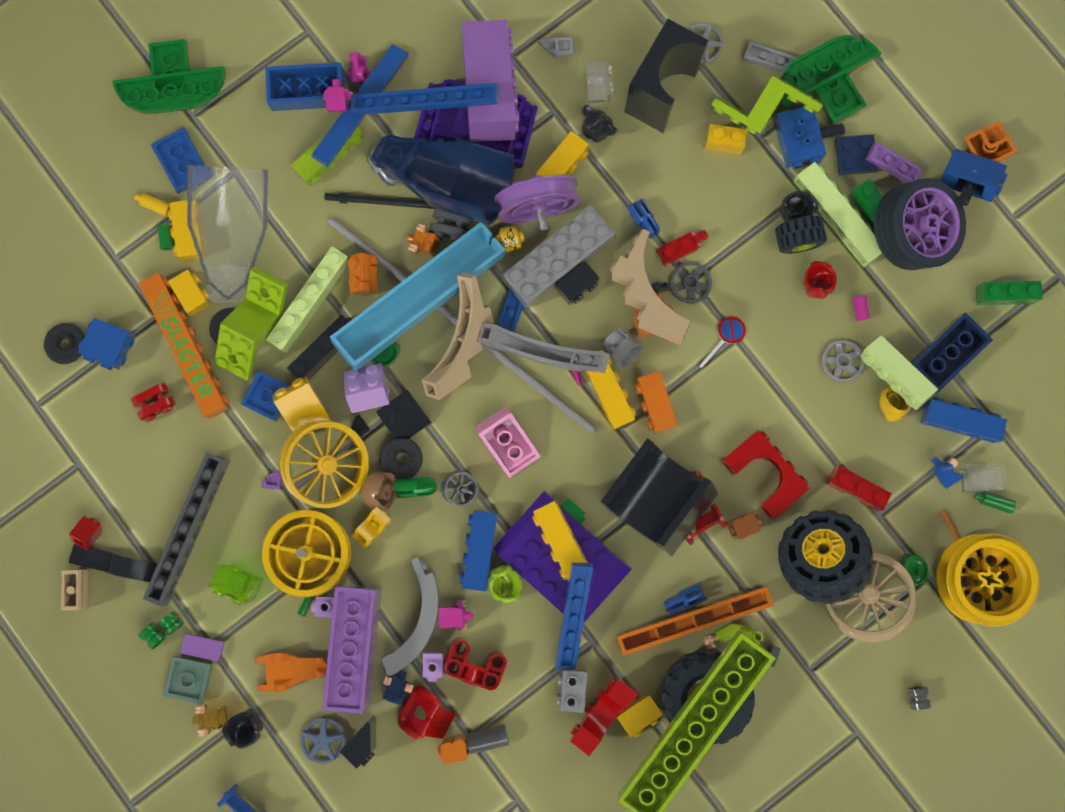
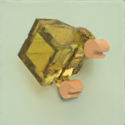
M208 705L195 707L197 709L195 711L197 716L192 718V723L199 726L197 731L199 733L198 737H206L211 733L212 729L223 728L228 722L226 706L209 709Z

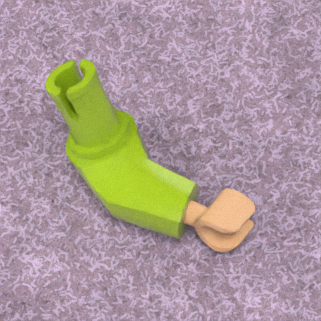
M729 623L714 631V636H705L703 641L706 649H714L716 647L715 641L719 640L720 643L731 640L737 631L740 630L760 644V641H763V633L752 630L748 625Z

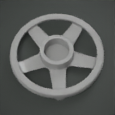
M697 23L687 29L692 31L698 27H706L700 36L709 40L708 37L712 30L719 39V41H708L701 62L707 63L718 57L723 47V39L720 32L710 23ZM708 47H719L717 53L709 58Z
M847 340L832 342L825 348L821 357V364L825 374L837 382H849L856 379L863 370L864 362L861 358V366L858 371L851 364V361L858 355L861 356L862 351L856 344ZM841 343L849 344L856 350L846 354ZM836 345L837 356L826 357L828 350ZM825 362L836 365L834 375L828 371ZM844 369L854 375L847 379L839 378Z

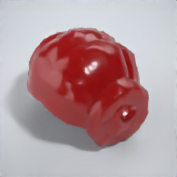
M813 261L805 272L803 285L806 288V294L812 298H826L828 294L833 293L836 289L837 274L829 263Z

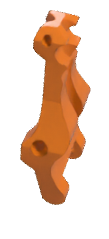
M283 651L255 657V663H265L267 684L257 685L258 692H285L301 681L326 676L327 661L324 656L300 658Z

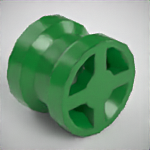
M173 611L160 620L159 625L166 629V634L169 636L181 628L184 622L179 620L176 611Z

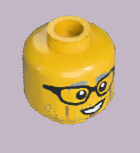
M516 225L500 228L499 233L496 234L497 240L504 247L505 252L520 249L522 242L525 241L523 230L519 231Z

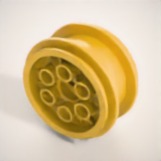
M992 533L972 534L957 539L943 552L937 565L936 585L943 603L954 615L970 623L996 627L1014 623L1027 614L1038 594L1039 575L1030 553L1014 539ZM978 549H980V556H979V557L977 556V553H976V550H978ZM987 556L991 559L990 565L985 561ZM968 558L972 561V565L970 568L966 566V560ZM1004 559L1006 560L1007 565L1003 567L998 566ZM1001 573L1003 574V580L998 578ZM961 576L965 579L963 586H961ZM981 576H987L991 582L987 583V580ZM1005 586L1011 587L1010 593L1008 594L1002 588L1004 589ZM995 591L996 598L993 600L991 597ZM974 592L977 594V600L975 602H973L971 599V596ZM985 600L989 604V611H985Z

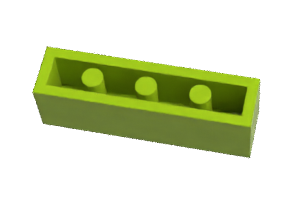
M359 127L355 129L329 167L316 161L311 156L328 133L326 132L291 165L292 168L309 186L318 183L326 171H331L340 158H345L353 146H358L362 142L364 135Z

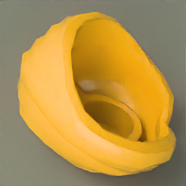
M891 386L882 390L879 405L885 420L888 422L901 420L910 410V406L907 405L901 395L891 389Z

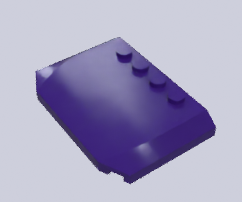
M448 79L443 80V83L439 84L429 83L428 88L464 86L466 83ZM517 94L519 132H515V140L473 142L513 154L514 169L523 168L538 111L536 105L530 104L527 98L520 94ZM467 107L422 110L414 138H426L427 141L444 139V141L455 142L456 139H463L470 142Z

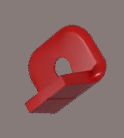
M416 686L413 688L412 693H409L398 714V726L413 739L419 740L425 736L443 739L456 714L441 706L440 699L424 686ZM421 706L426 713L425 720L415 716L417 707Z

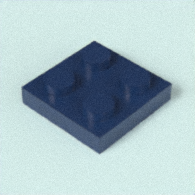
M874 134L837 137L835 139L839 176L876 173L878 171L876 165L866 160L873 143H875Z

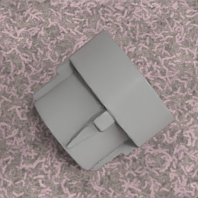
M619 328L606 338L603 347L611 355V360L619 368H625L639 355L643 344L634 336Z

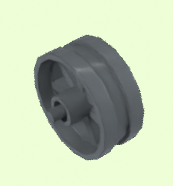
M455 470L450 472L441 483L442 496L447 502L455 506L469 505L478 494L477 481L472 475L464 471ZM456 475H459L458 483L453 479ZM466 475L470 480L462 484L463 477ZM449 481H451L453 483V486L447 488ZM472 483V491L467 490L466 486ZM447 491H454L451 498L448 497ZM468 493L470 495L465 500L463 494ZM459 494L461 502H453Z

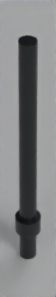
M340 192V194L325 193V200L339 201L341 204L352 202L435 209L421 200L348 195L346 192Z

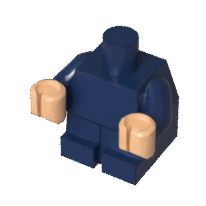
M399 671L398 677H384L382 684L387 686L383 696L385 701L403 706L406 694L412 693L414 687L405 680L406 672Z

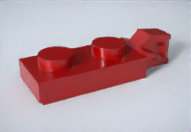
M706 230L697 234L692 231L657 248L656 252L665 267L697 251L702 246L700 242L708 239L707 237L709 236Z

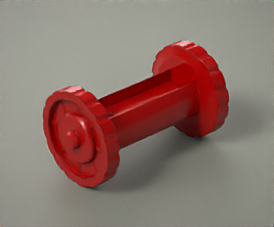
M715 503L710 505L711 512L702 516L694 526L696 531L690 532L686 537V541L690 546L694 544L693 537L717 524L721 525L722 528L727 526L722 512Z

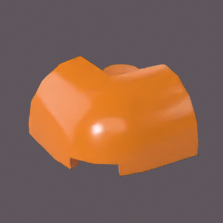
M1000 120L964 137L972 154L995 162H1000L1018 153Z

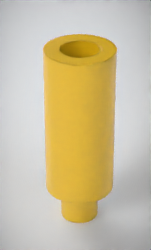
M136 193L134 200L138 201L140 206L169 217V203L146 193L142 195Z

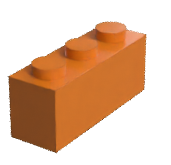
M660 371L638 377L635 389L637 394L642 396L643 401L640 403L643 412H647L649 419L646 421L649 430H653V433L657 434L676 428L678 424Z

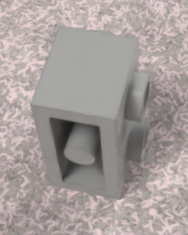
M563 669V673H559L558 685L562 686L561 694L557 693V706H560V711L584 713L586 670Z

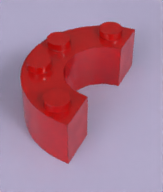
M613 677L607 684L606 689L602 687L596 695L598 699L594 704L591 702L584 710L586 715L580 724L577 723L570 732L572 734L570 742L588 756L592 754L602 741L604 734L616 717L623 710H626L638 695V692L620 678Z

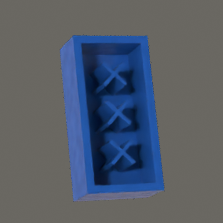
M341 63L266 67L267 104L271 111L326 108V100H324L323 94L328 87H333L332 80L339 79L340 87L345 88L344 70Z

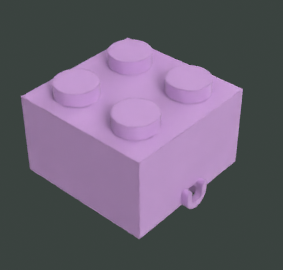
M381 363L360 368L356 372L353 369L344 372L345 397L351 413L389 404L388 394L391 393L389 386H387V379Z

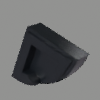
M666 282L651 284L655 293L669 290L668 283Z
M357 415L353 420L351 429L361 438L371 430L361 416Z

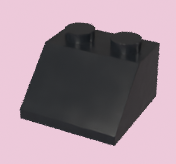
M405 390L391 400L388 405H384L376 411L395 439H410L432 423L408 390Z
M372 716L339 751L356 769L360 765L364 767L375 755L373 750L376 748V718Z

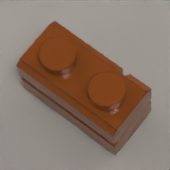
M753 513L743 514L727 521V527L734 539H743L757 533L762 525L759 516Z

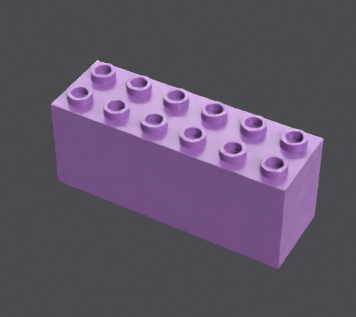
M507 20L462 22L466 85L497 83L499 85L498 104L467 107L470 142L515 140V132H519L518 100L515 91L516 77H514L515 66L512 57L513 44H511L512 32L511 27L507 26Z
M345 585L335 587L322 710L363 714L370 708L382 590L380 588Z

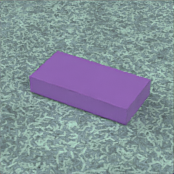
M186 633L180 653L220 661L225 641Z

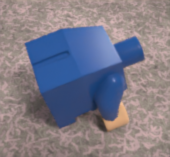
M938 456L931 459L935 465L933 467L934 473L945 489L963 478L960 473L953 471V468L958 465L955 458H950L947 462L941 461Z

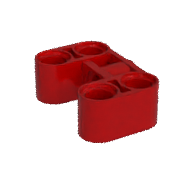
M463 638L454 639L443 665L446 673L450 677L492 691L498 688L507 665L505 656L499 651H493L488 655L485 665L480 667L467 661L470 652V646ZM459 643H464V651L460 653L456 652V645ZM501 657L502 660L498 666L492 665L493 658ZM451 662L458 663V668L455 671L448 670V665ZM494 676L495 679L492 684H485L486 677Z

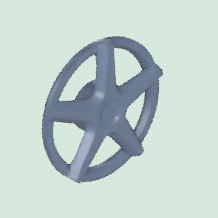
M318 718L310 722L303 730L301 747L309 760L321 764L329 763L341 754L338 751L335 755L330 744L342 739L341 750L345 746V734L342 727L336 721L329 718ZM321 722L319 734L308 731L313 724ZM327 722L334 724L340 733L331 735L327 733ZM305 737L315 742L310 752L306 749ZM323 749L330 758L322 760L314 756Z

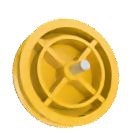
M299 510L283 516L270 528L263 543L262 562L268 578L281 591L298 597L317 596L332 590L346 575L351 562V544L345 529L333 517L318 511Z

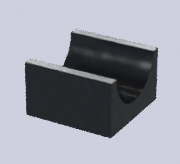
M667 19L630 82L624 112L663 133L667 127L675 99L666 93L660 82L666 77L676 74H685L695 78L709 40Z
M647 438L600 502L614 516L670 556H673L718 495V492L711 480L706 477L704 479L686 470Z

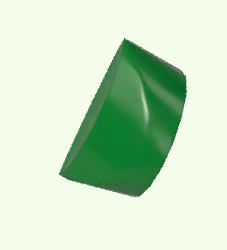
M394 342L374 357L371 362L373 364L381 363L382 366L391 365L400 353V345Z
M904 553L901 565L910 574L914 586L923 584L929 575L927 562L920 556Z

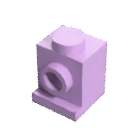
M316 596V600H312L311 612H315L314 616L332 618L334 597ZM324 603L328 605L327 611L322 609Z
M424 652L423 677H426L427 681L430 682L439 681V678L444 676V652ZM430 664L436 665L435 671L429 669Z

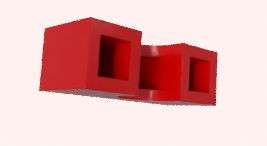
M840 465L833 468L825 483L841 493H847L861 500L860 503L875 511H884L892 495L891 492Z

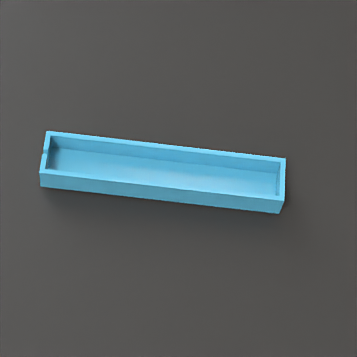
M480 222L331 335V343L355 372L459 293L458 274L464 272L474 274L478 278L503 259L506 250L495 237L492 239V233Z

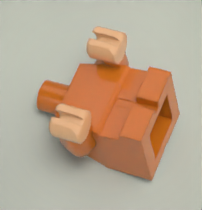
M419 223V227H416L415 235L409 234L407 236V241L411 242V247H408V250L413 251L415 254L421 252L424 255L435 257L441 240L436 234L428 233L426 225Z

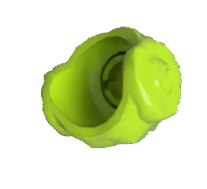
M502 565L491 571V577L487 581V586L495 600L508 604L522 597L520 576L516 571L512 570L511 565Z

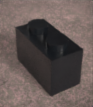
M584 261L556 283L555 289L569 305L573 302L577 304L584 298L583 294L587 291L592 292L599 286L597 283L600 278L588 263Z

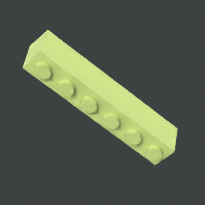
M814 162L795 177L794 183L801 191L806 194H812L819 207L818 212L863 267L882 254L871 226L864 223L860 213L851 207L848 198L837 190L835 182L828 179L820 165Z
M333 246L329 249L266 340L284 353H288L348 267V256Z

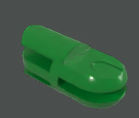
M430 477L396 479L393 483L397 498L430 496L436 492L437 488L435 480Z

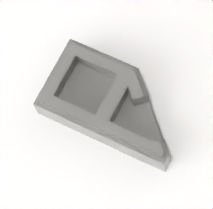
M573 36L539 39V45L555 58L574 56Z

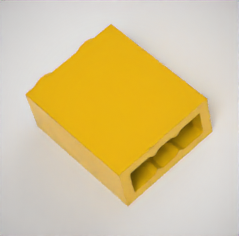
M307 377L296 379L292 382L291 386L280 388L273 395L274 404L292 432L310 422L331 421L329 412Z

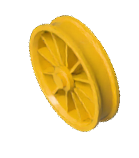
M314 421L298 428L287 439L280 456V474L285 487L298 500L318 508H333L351 500L362 488L369 469L367 449L359 435L351 428L332 421ZM326 427L322 453L313 430ZM331 428H335L343 433L329 452ZM307 433H309L318 456H315L298 444L299 440ZM348 436L355 447L333 457ZM295 446L313 457L312 461L290 460ZM357 451L358 465L337 464V460ZM290 463L314 465L313 468L293 478L291 477ZM337 466L358 468L353 482L336 471ZM315 472L301 493L294 482ZM332 473L337 474L351 484L342 494H340ZM326 475L336 495L335 498L324 500ZM320 476L318 500L306 497Z

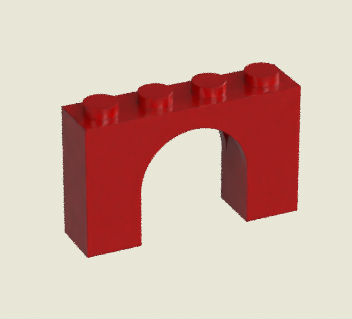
M757 430L723 458L721 462L732 475H736L755 459L768 460L777 468L779 484L776 490L759 504L768 517L773 520L810 488L807 486V480L802 475L798 476L794 471V465L790 461L784 460L781 456V450L777 446L773 447L770 444V438L767 434Z

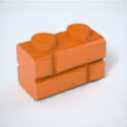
M366 253L350 255L348 261L350 294H359L361 296L377 294V256Z
M466 734L456 735L455 738L454 736L444 738L442 744H439L437 748L439 760L443 759L445 765L454 763L455 760L457 762L466 760L469 754Z

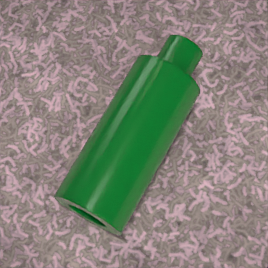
M987 491L983 493L976 492L974 495V499L979 500L980 504L1012 514L1016 507L1015 500Z

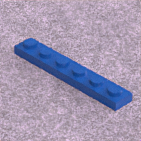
M572 562L555 661L556 669H576L593 571L592 563Z

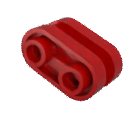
M166 383L157 384L130 399L134 407H141V410L137 412L140 421L150 422L157 418L156 415L162 412L165 414L174 409L173 406L176 403L173 397L165 396L169 392ZM158 398L159 401L148 405L149 402Z

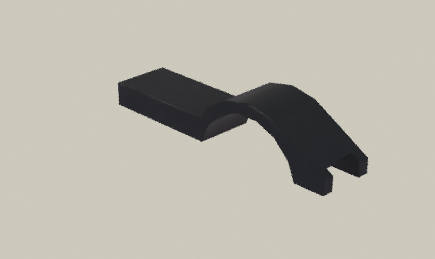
M76 544L73 545L68 562L104 571L112 575L145 582L151 581L154 567L156 568L158 563L132 559L91 547L87 551Z

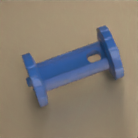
M236 783L223 794L224 796L217 803L218 807L226 804L234 812H257L236 793L238 788Z

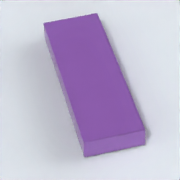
M878 142L873 143L866 158L867 161L905 183L918 180L922 168Z

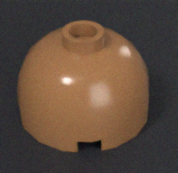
M375 472L367 477L361 488V493L369 507L374 509L377 506L383 511H386V508L390 509L396 497L395 489L393 490V483L396 480L395 476L389 472Z

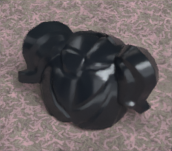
M589 105L583 106L582 114L585 116L581 129L586 138L598 143L605 140L608 136H613L619 132V129L613 126L612 119L606 113L595 111Z

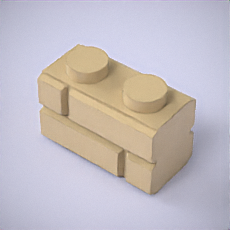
M89 570L61 571V611L89 609Z

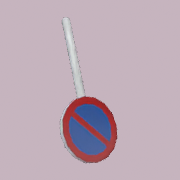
M729 316L720 322L718 334L721 341L700 364V368L709 361L724 342L736 344L743 340L746 335V327L741 319Z

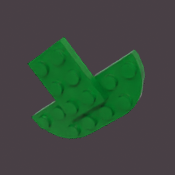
M853 35L838 36L794 59L784 70L781 79L807 95L814 93L817 100L823 103L822 108L834 125L865 108L867 105L848 73L880 57L882 53L872 42L865 38L862 40L853 37ZM785 93L781 100L783 108L794 103L787 98V93Z
M180 39L148 44L151 76L112 81L116 94L127 107L143 114H159L196 109L208 104L221 91L226 72L224 66L190 70L187 41Z

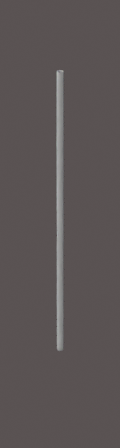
M333 217L329 219L328 223L366 254L377 256V263L402 282L408 278ZM443 305L437 309L438 312L457 325V316ZM481 343L483 348L589 433L594 431L595 427L502 352Z

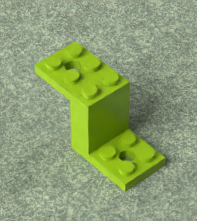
M773 75L750 114L745 113L720 97L714 98L711 105L714 106L713 110L721 115L728 114L731 116L730 120L738 125L743 123L747 126L746 130L756 134L764 130L785 93L788 94L787 98L794 103L798 101L804 103L803 108L811 113H814V111L819 112L823 103Z
M255 266L250 270L246 298L220 323L214 364L247 381L251 378L256 350L265 342L282 317L288 283Z

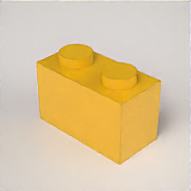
M710 124L704 149L741 155L745 148L747 130Z
M187 269L168 281L186 313L193 317L211 306L209 301L211 297L205 288L202 290L199 285L201 280L196 273L193 274Z
M647 692L630 704L626 710H623L617 716V719L631 738L632 736L638 737L645 731L644 728L649 724L651 726L657 724L663 714Z

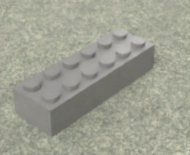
M590 205L502 275V281L527 309L555 287L556 283L584 261L589 260L613 241L615 233Z

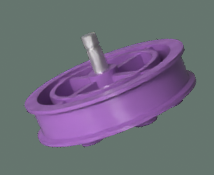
M538 175L530 180L514 182L513 185L500 191L494 198L495 203L499 205L500 209L498 218L500 221L507 223H525L538 220L540 230H547L546 218L565 213L580 204L581 197L576 191L577 180L566 175L545 177Z

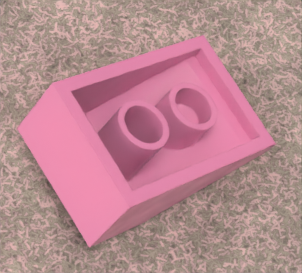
M507 406L475 426L478 435L509 478L541 457Z

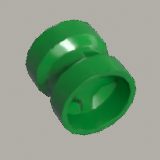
M151 622L138 634V637L141 640L148 641V647L153 650L165 640L167 635L164 632H158L157 625Z

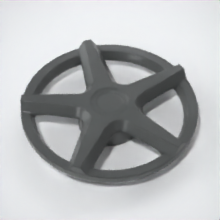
M686 262L674 269L670 277L671 292L679 301L687 304L701 302L709 295L712 288L710 273L704 266L695 262ZM694 265L698 268L692 275H688L682 267ZM702 270L707 274L709 285L698 280ZM678 271L683 282L673 286V279ZM686 289L689 300L680 297L676 291ZM695 289L707 290L701 298L695 300Z

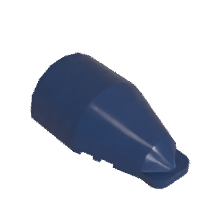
M387 135L381 139L372 154L373 163L376 167L387 170L389 175L433 208L487 225L494 223L500 212L499 205L494 200L495 196L503 189L512 185L514 175L513 154L463 139H456L455 142L444 141V139L427 141L426 138H402L395 135Z

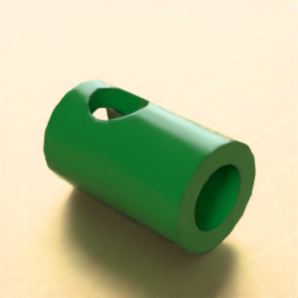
M166 224L157 227L161 250L173 249L174 239L171 236V225Z

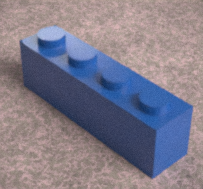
M935 397L925 403L921 424L991 443L1003 441L1007 419L1001 418L1000 414L982 413L981 409L963 408V404L944 403V399Z
M473 510V514H469L468 526H471L470 534H466L465 545H468V552L464 553L462 562L466 566L465 572H461L460 584H463V589L487 591L497 513Z

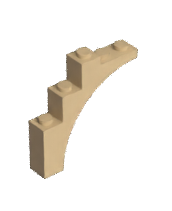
M643 229L640 235H636L633 241L634 247L632 250H628L626 257L620 255L618 261L613 262L610 269L612 281L626 286L623 294L626 296L625 304L640 310L637 316V320H639L638 328L682 345L691 321L678 315L666 306L651 287L644 267V252L649 241L650 231Z
M462 272L457 275L460 294L458 321L454 336L446 353L436 367L422 379L424 390L428 397L441 400L471 378L467 361L483 350L481 343L477 342L478 333H480L483 323H494L490 306L483 304L478 280L474 274Z

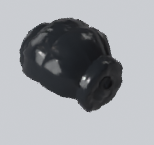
M795 191L785 196L779 212L784 222L794 218L814 215V213L818 212L819 207L811 193L806 194L803 191Z
M255 711L249 713L241 712L228 720L227 724L222 728V733L231 747L236 746L243 749L255 744L259 740L260 732L263 730V723Z

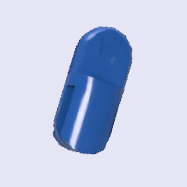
M643 198L634 202L633 205L627 206V210L636 224L642 230L650 231L649 238H654V235L657 236L660 233L654 215Z
M700 582L678 591L677 595L665 600L664 607H667L666 612L675 613L684 608L687 610L706 601V596H703L704 591L700 589Z

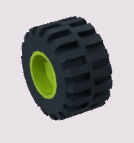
M810 215L794 218L783 222L775 228L781 253L794 254L815 249L827 241L821 216Z

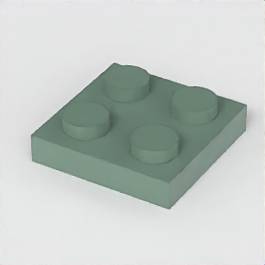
M173 656L163 696L203 704L213 664Z

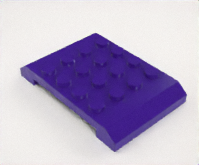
M544 490L493 549L508 565H511L519 575L563 614L569 582L567 579L563 580L559 572L562 568L559 562H554L550 554L553 550L550 544H545L541 536L544 532L541 526H536L532 518L535 515L533 511L555 500ZM559 505L587 562L592 563L593 566L584 617L585 622L632 568Z

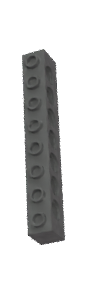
M206 452L145 592L144 600L159 606L169 604L228 468L229 460Z

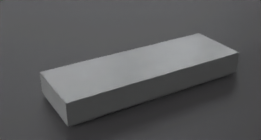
M749 41L742 60L783 74L786 67L797 57Z

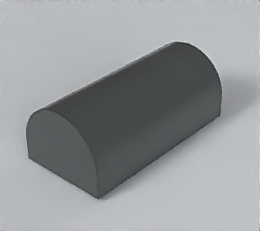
M505 725L466 734L470 755L509 745Z

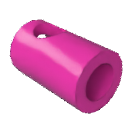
M867 296L852 298L856 321L870 319Z

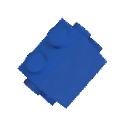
M93 318L87 326L85 338L79 343L78 353L84 355L83 359L91 363L97 360L101 362V367L112 370V368L119 370L126 362V354L134 344L135 335Z

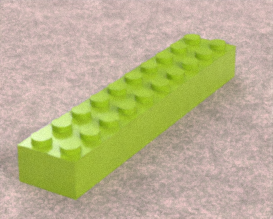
M738 630L620 790L618 802L632 812H663L776 659L773 654Z

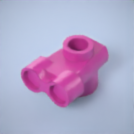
M355 52L350 53L349 62L351 64L347 75L351 83L362 85L363 81H366L369 77L370 70L366 66L367 57Z

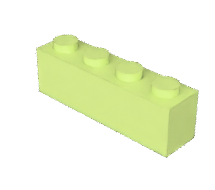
M882 335L866 347L860 356L866 365L876 371L879 378L885 380L891 386V389L901 395L907 405L915 410H918L938 390Z

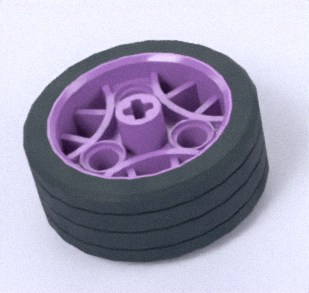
M925 178L899 184L891 188L882 197L874 218L875 238L879 249L893 265L911 271L942 266L950 262L957 255L966 235V216L964 208L960 207V204L957 203L959 197L950 186L937 179Z

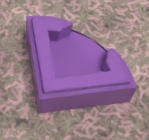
M280 470L269 474L263 480L261 488L282 490L283 480Z

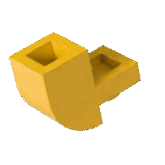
M376 506L367 519L356 528L352 537L366 549L388 527L391 519L385 511L380 510Z

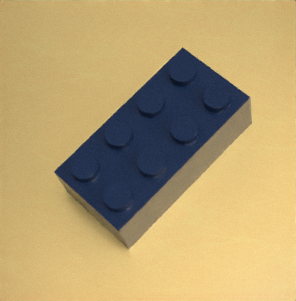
M965 312L955 318L910 363L938 389L936 391L938 393L993 339Z

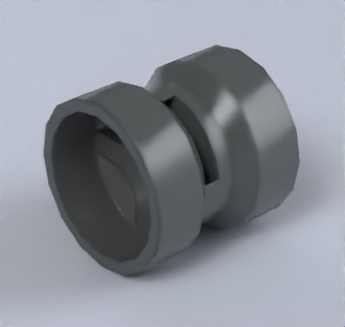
M928 687L908 688V695L913 699L910 702L912 710L931 708L930 701L926 699L929 694Z

